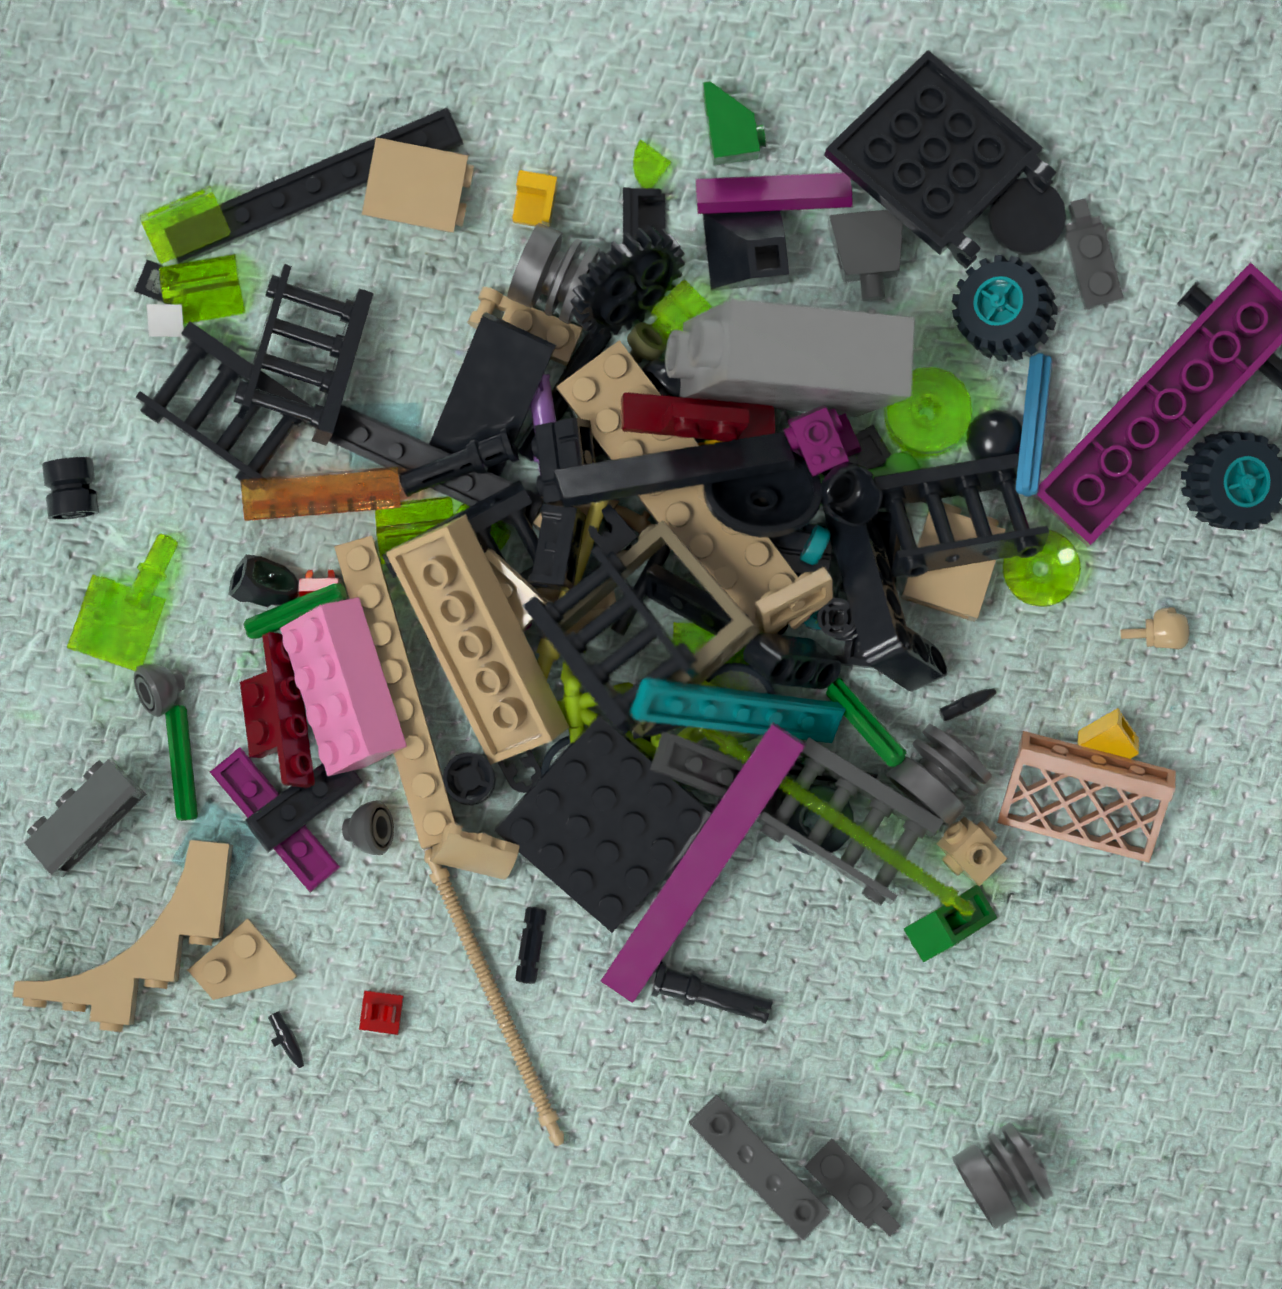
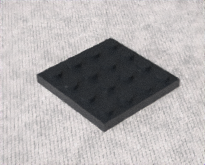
M599 712L496 825L494 831L505 841L519 845V853L613 933L685 855L713 811L677 780L650 770L653 759L626 735L617 730Z

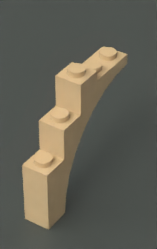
M190 840L184 870L171 900L154 925L130 948L107 963L76 976L50 981H14L13 997L23 998V1006L46 1008L47 1001L63 1002L62 1010L86 1012V1005H91L90 1021L100 1022L99 1030L123 1032L124 1025H134L139 978L145 979L144 987L167 989L168 981L178 982L184 935H189L188 943L212 946L213 938L223 939L233 845Z

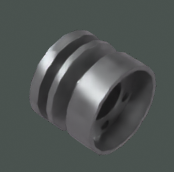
M538 223L531 233L519 259L507 297L510 300L532 308L541 294L548 296L545 306V314L548 316H552L559 302H563L559 318L560 321L569 324L574 317L571 312L574 307L570 300L576 297L572 290L583 284L578 277L590 272L587 266L588 263H597L600 248L590 245L581 260L578 257L582 247V240L576 239L566 253L560 251L563 237L562 232Z
M928 724L922 732L934 746L930 747L923 741L916 739L912 745L923 759L918 763L905 756L904 762L894 768L892 767L886 774V777L912 802L943 820L942 825L949 828L966 808L955 792L961 789L972 796H976L979 789L968 777L972 776L979 782L986 784L992 775L982 765L978 755L951 733L940 730L932 724Z
M1011 1123L1001 1127L1008 1142L1007 1146L1003 1147L994 1133L988 1135L989 1144L993 1151V1154L986 1157L981 1149L973 1144L952 1157L966 1186L995 1230L1017 1217L1016 1208L1012 1201V1198L1019 1195L1030 1208L1036 1206V1202L1029 1190L1030 1187L1034 1186L1044 1200L1053 1196L1047 1178V1171L1030 1142L1017 1132Z

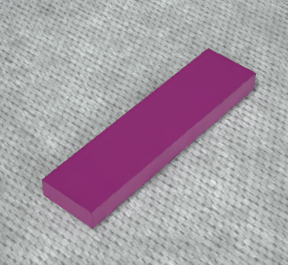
M845 173L696 179L697 214L853 207L851 178Z
M240 747L210 771L211 775L247 818L279 795L277 790ZM306 825L274 848L276 853L310 893L341 868Z

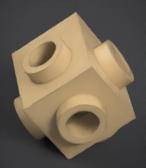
M963 817L959 822H955L947 828L944 836L936 843L946 854L941 859L955 875L959 876L963 873L978 886L1007 860L993 843L997 839L993 831L982 821L975 825L966 817Z

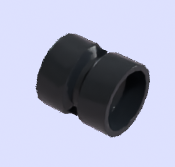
M61 458L42 464L44 486L51 489V493L46 496L48 519H76L99 513L97 491L90 489V484L95 480L92 458Z
M465 752L449 760L444 769L443 782L446 791L455 801L462 805L474 806L482 804L490 798L495 790L496 777L494 769L486 758L477 753Z

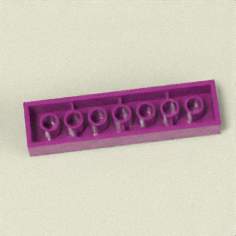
M1250 262L1039 485V492L1033 496L1079 540L1089 547L1282 344V291Z

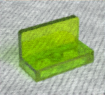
M211 185L140 215L143 228L160 263L168 262L230 235V229Z
M236 254L159 267L160 287L164 304L182 305L183 324H188L189 321L193 323L245 313Z
M445 496L376 505V535L381 564H385L382 554L454 516L452 498Z

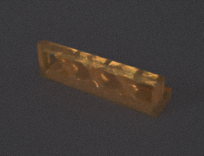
M398 467L242 479L240 482L244 521L401 508L403 500Z

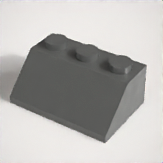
M108 759L104 764L100 760L97 761L84 774L83 777L87 781L77 791L71 788L57 800L55 805L59 809L47 819L45 816H42L28 829L27 833L30 837L24 844L51 875L64 877L146 795L114 761Z

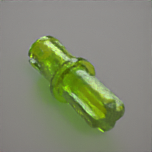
M158 534L144 562L138 564L137 569L139 572L124 598L128 604L133 606L139 593L142 592V597L136 608L141 610L148 609L160 581H165L167 578L165 571L178 547V542L171 536Z

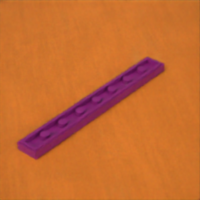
M774 722L772 723L601 979L602 983L633 1003L806 746L804 742Z

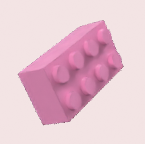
M359 597L320 605L280 628L283 635V645L289 654L295 673V683L300 689L307 711V720L313 729L319 748V758L324 764L327 776L365 768L407 747Z

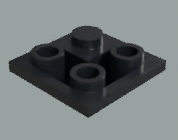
M781 211L703 214L711 291L788 283L789 266Z

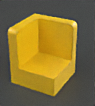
M519 170L516 183L517 194L512 216L513 222L533 227L541 223L550 227L558 187L557 176Z
M1118 708L1078 731L1077 745L1129 759L1139 754V737Z

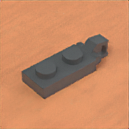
M1086 198L1071 201L1068 207L1072 223L1065 224V240L1084 310L1122 301L1124 298L1104 224L1101 223L1099 216L1091 218Z
M832 1138L804 1165L859 1223L862 1222L868 1229L876 1223L890 1237L900 1228L901 1225L887 1212L893 1205L887 1198L888 1195Z

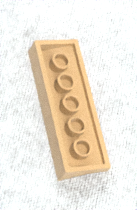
M466 515L386 552L490 765L548 743L569 728Z

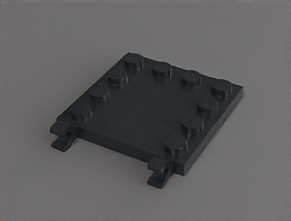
M929 50L915 61L825 149L824 153L827 159L935 252L941 255L948 248L955 260L966 269L977 259L976 254L981 248L975 241L964 235L963 232L1023 172L1026 174L1031 185L1041 193L1053 183L1051 179L1057 173L1049 164L1039 158L1044 149L1040 144Z

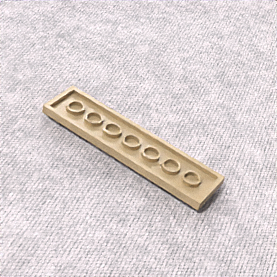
M620 340L556 386L578 418L590 420L592 436L610 460L699 446L694 438L624 432L621 429V397L625 392L651 395L661 394ZM703 485L638 495V498L657 523L663 520L674 531L741 610L749 615V619L756 627L755 602L759 601L767 592L780 590L794 583L798 578L769 538L741 534L719 522L709 511L705 503Z

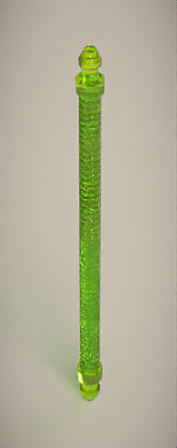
M703 729L702 732L706 739L712 740L720 746L718 750L726 755L733 754V758L737 757V760H741L742 764L746 763L752 755V751H747L748 748H743L742 744L739 745L737 738L730 733L726 736L719 730ZM789 776L784 777L779 785V789H783L784 793L787 792V795L796 798V801L800 800V804L804 803L805 807L808 806V809H812L813 813L817 812L816 815H821V818H825L826 822L829 820V824H833L838 830L842 829V833L846 832V835H850L851 839L855 838V842L859 841L858 844H863L862 846L864 848L867 847V850H871V853L875 852V855L879 856L880 859L884 858V862L888 861V864H892L893 868L896 867L897 871L901 870L900 873H905L904 875L906 877L909 876V879L913 878V882H917L922 888L926 887V891L930 890L931 894L934 893L935 897L938 896L940 903L946 907L952 905L959 910L961 915L972 916L975 912L973 904L969 900L965 901L958 896L959 891L954 887L945 886L940 880L936 881V877L932 878V875H928L927 871L923 872L924 869H919L920 867L918 865L915 866L914 862L911 864V860H907L902 854L898 855V851L894 852L893 848L890 849V846H886L885 842L881 843L882 840H877L878 838L876 836L873 837V834L869 835V831L865 832L864 828H861L860 825L856 826L857 823H852V820H848L847 816L844 817L843 813L839 814L840 811H835L836 809L834 807L831 808V805L827 806V802L823 803L822 799L818 800L819 797H814V793L810 794L809 790L806 791L805 787L802 788V785L793 782L794 780L789 779Z

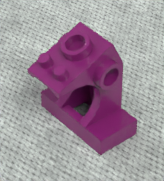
M825 405L789 419V427L783 429L791 451L796 452L805 459L812 477L835 466L849 462V456L861 452V446L846 413L838 416L835 408L828 410Z

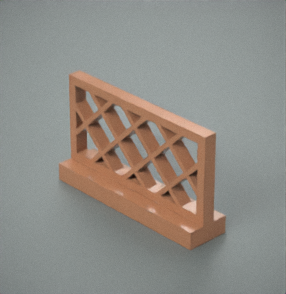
M1023 731L997 823L1149 863L1168 804L1171 802L1175 791L1176 771ZM1023 764L1039 768L1045 778L1027 786L1020 775ZM1068 776L1077 778L1083 788L1065 796L1057 781ZM1018 784L1021 790L1015 793ZM1050 785L1059 800L1041 808L1033 793ZM1106 786L1117 789L1122 798L1106 806H1103L1095 793ZM1089 796L1097 810L1079 818L1071 803ZM1145 796L1160 800L1157 810L1141 816L1133 803ZM1025 797L1035 811L1025 817L1009 813L1011 804ZM1127 805L1135 820L1117 828L1109 813ZM1064 807L1073 822L1063 827L1052 825L1046 815ZM1102 817L1111 832L1100 837L1090 835L1084 825ZM1150 822H1152L1151 829L1147 825ZM1140 827L1147 837L1144 849L1128 845L1123 835Z

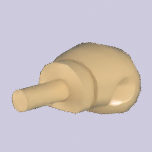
M1173 607L1157 610L1154 614V619H1146V628L1120 629L1121 639L1146 638L1147 647L1155 646V648L1172 649L1184 648L1189 641L1190 633L1187 618L1182 614H1178Z

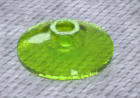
M1049 530L1050 533L1042 552L1029 558H1020L1019 556L1003 558L1002 572L1008 589L1017 599L1031 606L1047 607L1060 603L1074 591L1080 578L1081 563L1076 548L1065 536L1053 530ZM1041 562L1046 565L1047 573L1045 576H1037L1033 572L1035 563Z

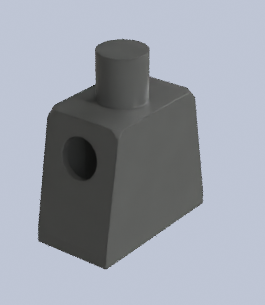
M888 210L829 215L828 229L843 281H860L862 301L885 299L883 279L897 277L900 271L903 223Z

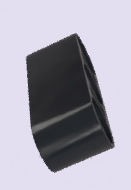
M760 633L749 641L743 652L744 661L774 685L825 689L835 682L842 667L839 660L810 638Z

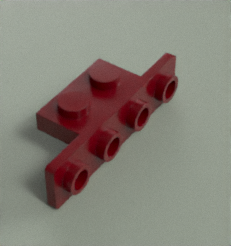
M625 392L621 397V429L624 432L711 439L725 442L775 433L774 407L770 405Z
M268 632L262 636L267 671L240 682L249 757L263 758L278 752L282 784L308 788L315 784L304 701L300 689L295 683V673L289 654L283 645V635L281 633Z

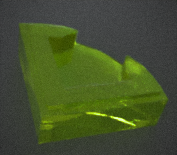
M640 139L634 151V176L641 188H654L669 169L672 162L642 139Z

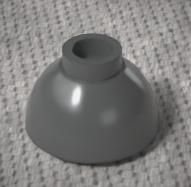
M144 664L137 666L133 676L135 689L146 711L155 717H160L168 712L175 704L179 691L185 689V682L180 671L177 668L169 670L158 664Z
M379 800L361 805L353 812L351 818L344 820L342 825L343 837L346 841L353 842L358 849L371 855L385 854L391 846L394 836V823L389 809Z

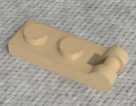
M482 288L478 297L481 301L477 311H472L467 322L470 326L477 329L485 312L492 315L494 308L505 312L502 320L555 344L556 348L551 360L565 366L569 364L582 334V327L572 323L567 324L553 315L548 316L545 312L536 308H529L510 300L492 288Z

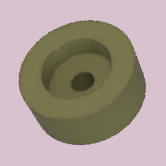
M637 323L627 336L628 344L631 347L629 353L636 363H641L643 359L648 361L659 359L667 347L665 336L648 323Z

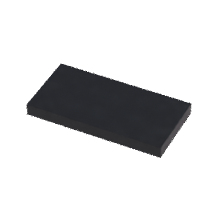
M485 312L478 324L429 444L454 454L467 449L466 445L470 441L476 439L480 442L499 435L500 430L504 428L509 430L515 443L556 345ZM507 461L489 467L488 471L501 476Z

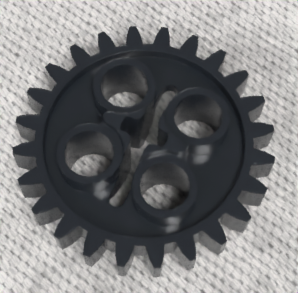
M651 227L647 233L639 229L634 238L628 233L625 234L623 242L619 245L613 241L611 243V250L608 253L603 251L598 253L600 260L597 263H588L587 266L590 272L578 277L583 284L573 288L572 291L576 297L570 300L574 307L571 312L576 317L575 319L586 332L589 330L593 336L600 333L602 337H605L610 330L614 335H617L622 326L630 330L633 321L637 319L639 322H644L645 313L648 311L655 313L657 311L655 305L658 302L668 300L664 294L667 291L676 289L677 286L672 281L682 277L679 269L685 265L682 259L685 253L680 248L679 243L670 233L667 234L664 229H660L657 232L654 227Z

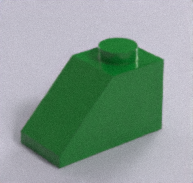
M711 81L703 82L702 94L713 166L759 160L760 148L766 147L763 124L756 125L755 114Z
M975 885L903 929L924 963L958 944L998 917L980 887Z

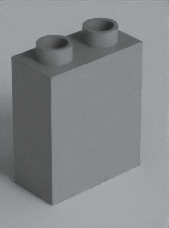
M731 298L683 322V331L673 330L671 332L665 355L666 373L668 377L680 378V397L770 405L778 410L808 412L825 405L828 410L835 408L838 415L846 413L850 417H859L911 397L915 318Z

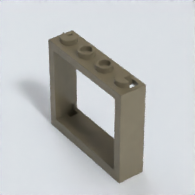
M662 520L657 525L651 524L645 528L638 536L639 541L628 551L622 550L616 555L626 566L627 570L622 574L625 578H628L667 543L733 619L732 622L694 654L697 661L692 665L700 674L697 678L693 680L682 669H679L666 680L701 685L761 631L674 531ZM612 577L563 615L565 620L560 624L566 632L618 586ZM585 655V657L588 659V661H589V662L591 663V665H592L593 663H592V662L590 661V659ZM608 682L607 686L616 695L618 692ZM630 714L637 724L632 730L641 737L657 723L636 720Z

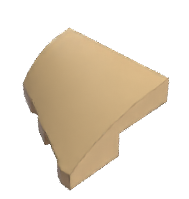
M451 823L444 827L441 843L433 846L430 862L506 880L517 859L519 845L484 833L462 831V826Z

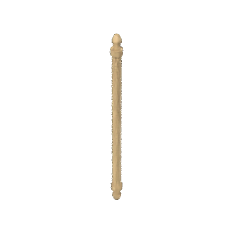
M430 848L425 851L424 861L426 864L428 863L432 871L429 877L432 883L438 886L437 890L441 891L439 893L442 895L441 899L445 900L443 902L445 905L447 904L446 909H449L447 912L451 914L450 918H453L452 923H455V928L457 927L456 932H459L458 936L461 937L460 941H463L464 950H467L466 954L469 955L468 959L473 964L472 968L475 969L476 977L480 978L478 981L482 983L480 986L484 987L482 990L486 992L485 996H488L487 1001H490L491 1010H494L493 1015H496V1020L498 1019L497 1024H500L499 1028L503 1029L501 1033H504L503 1037L507 1038L505 1042L508 1043L507 1046L510 1047V1052H513L511 1055L514 1056V1061H517L515 1064L519 1066L518 1070H521L520 1075H523V1080L525 1079L524 1084H527L526 1088L529 1089L528 1093H531L530 1097L533 1098L532 1102L537 1107L536 1111L540 1112L538 1114L541 1127L546 1126L550 1135L548 1137L549 1140L556 1146L564 1143V1132L560 1131L556 1122L559 1119L556 1110L553 1111V1108H550L549 1099L544 1094L545 1090L540 1085L541 1081L538 1080V1075H535L537 1072L533 1071L535 1069L534 1066H531L533 1063L529 1062L528 1052H525L526 1048H523L524 1043H521L522 1039L519 1038L520 1034H517L516 1025H513L512 1016L508 1015L510 1014L507 1011L508 1007L504 1006L506 1003L503 1001V997H500L502 994L498 992L499 988H496L497 983H494V978L492 979L493 974H490L491 970L488 969L489 965H486L485 956H482L483 952L480 951L481 947L476 942L477 938L473 937L475 935L472 933L473 929L469 928L471 926L470 923H467L469 920L465 919L467 916L463 914L464 910H461L462 905H459L460 901H457L458 896H455L454 887H451L452 883L449 882L451 875L447 867L443 868L441 864L430 862L433 850Z

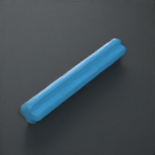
M1037 353L1031 356L1029 360L1015 488L1018 494H1022L1025 497H1031L1039 492L1053 361L1051 356L1044 355L1043 353Z

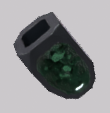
M246 554L234 570L230 580L228 595L239 602H251L267 608L271 605L280 606L298 597L299 582L295 574L286 566L262 556Z

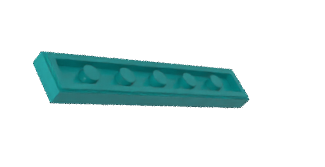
M643 678L630 714L640 721L765 735L774 722L799 740H807L809 737L816 742L833 743L845 708L838 702Z

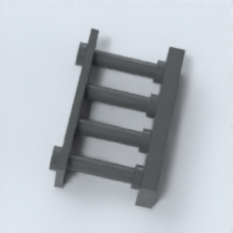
M808 737L805 742L806 746L799 755L804 758L802 762L804 768L775 815L772 817L764 811L757 819V822L763 825L760 831L776 842L781 843L784 838L804 849L808 854L810 853L816 859L863 887L864 890L861 894L872 902L882 906L885 901L891 905L895 902L898 895L889 890L888 887L917 839H923L925 834L932 838L936 835L944 821ZM826 772L838 780L835 784L838 788L806 838L786 825L817 775L822 776ZM857 793H860L871 800L869 804L871 810L841 859L820 846L850 797H856ZM891 814H894L905 821L902 826L905 830L873 880L855 869L854 866L884 817L889 818Z
M717 1094L688 1121L689 1125L802 1241L831 1214L827 1207Z

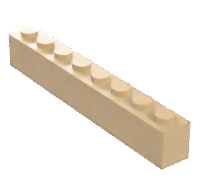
M371 535L334 546L349 599L357 597L360 599L407 747L395 752L394 756L421 849L426 850L441 843L445 826L457 823L448 792L444 786L443 774L378 549Z

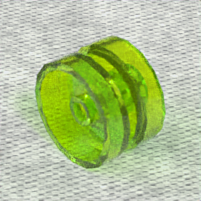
M937 367L912 370L911 397L884 408V428L891 442L902 452H906L919 459L938 458L952 451L966 433L972 417L971 397L964 383L949 371ZM924 408H928L934 414L933 419L929 420L926 414L920 415L919 412Z

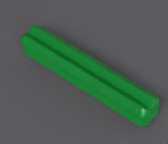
M333 583L246 619L243 623L246 635L250 639L261 638L263 634L280 630L281 627L320 605L347 600L348 595L342 583Z
M838 678L827 687L826 695L832 702L840 703L845 708L844 716L889 767L894 768L904 762L905 755L907 754L906 750L843 679Z
M173 705L165 713L175 813L177 820L189 821L197 819L198 810L187 708L184 705Z

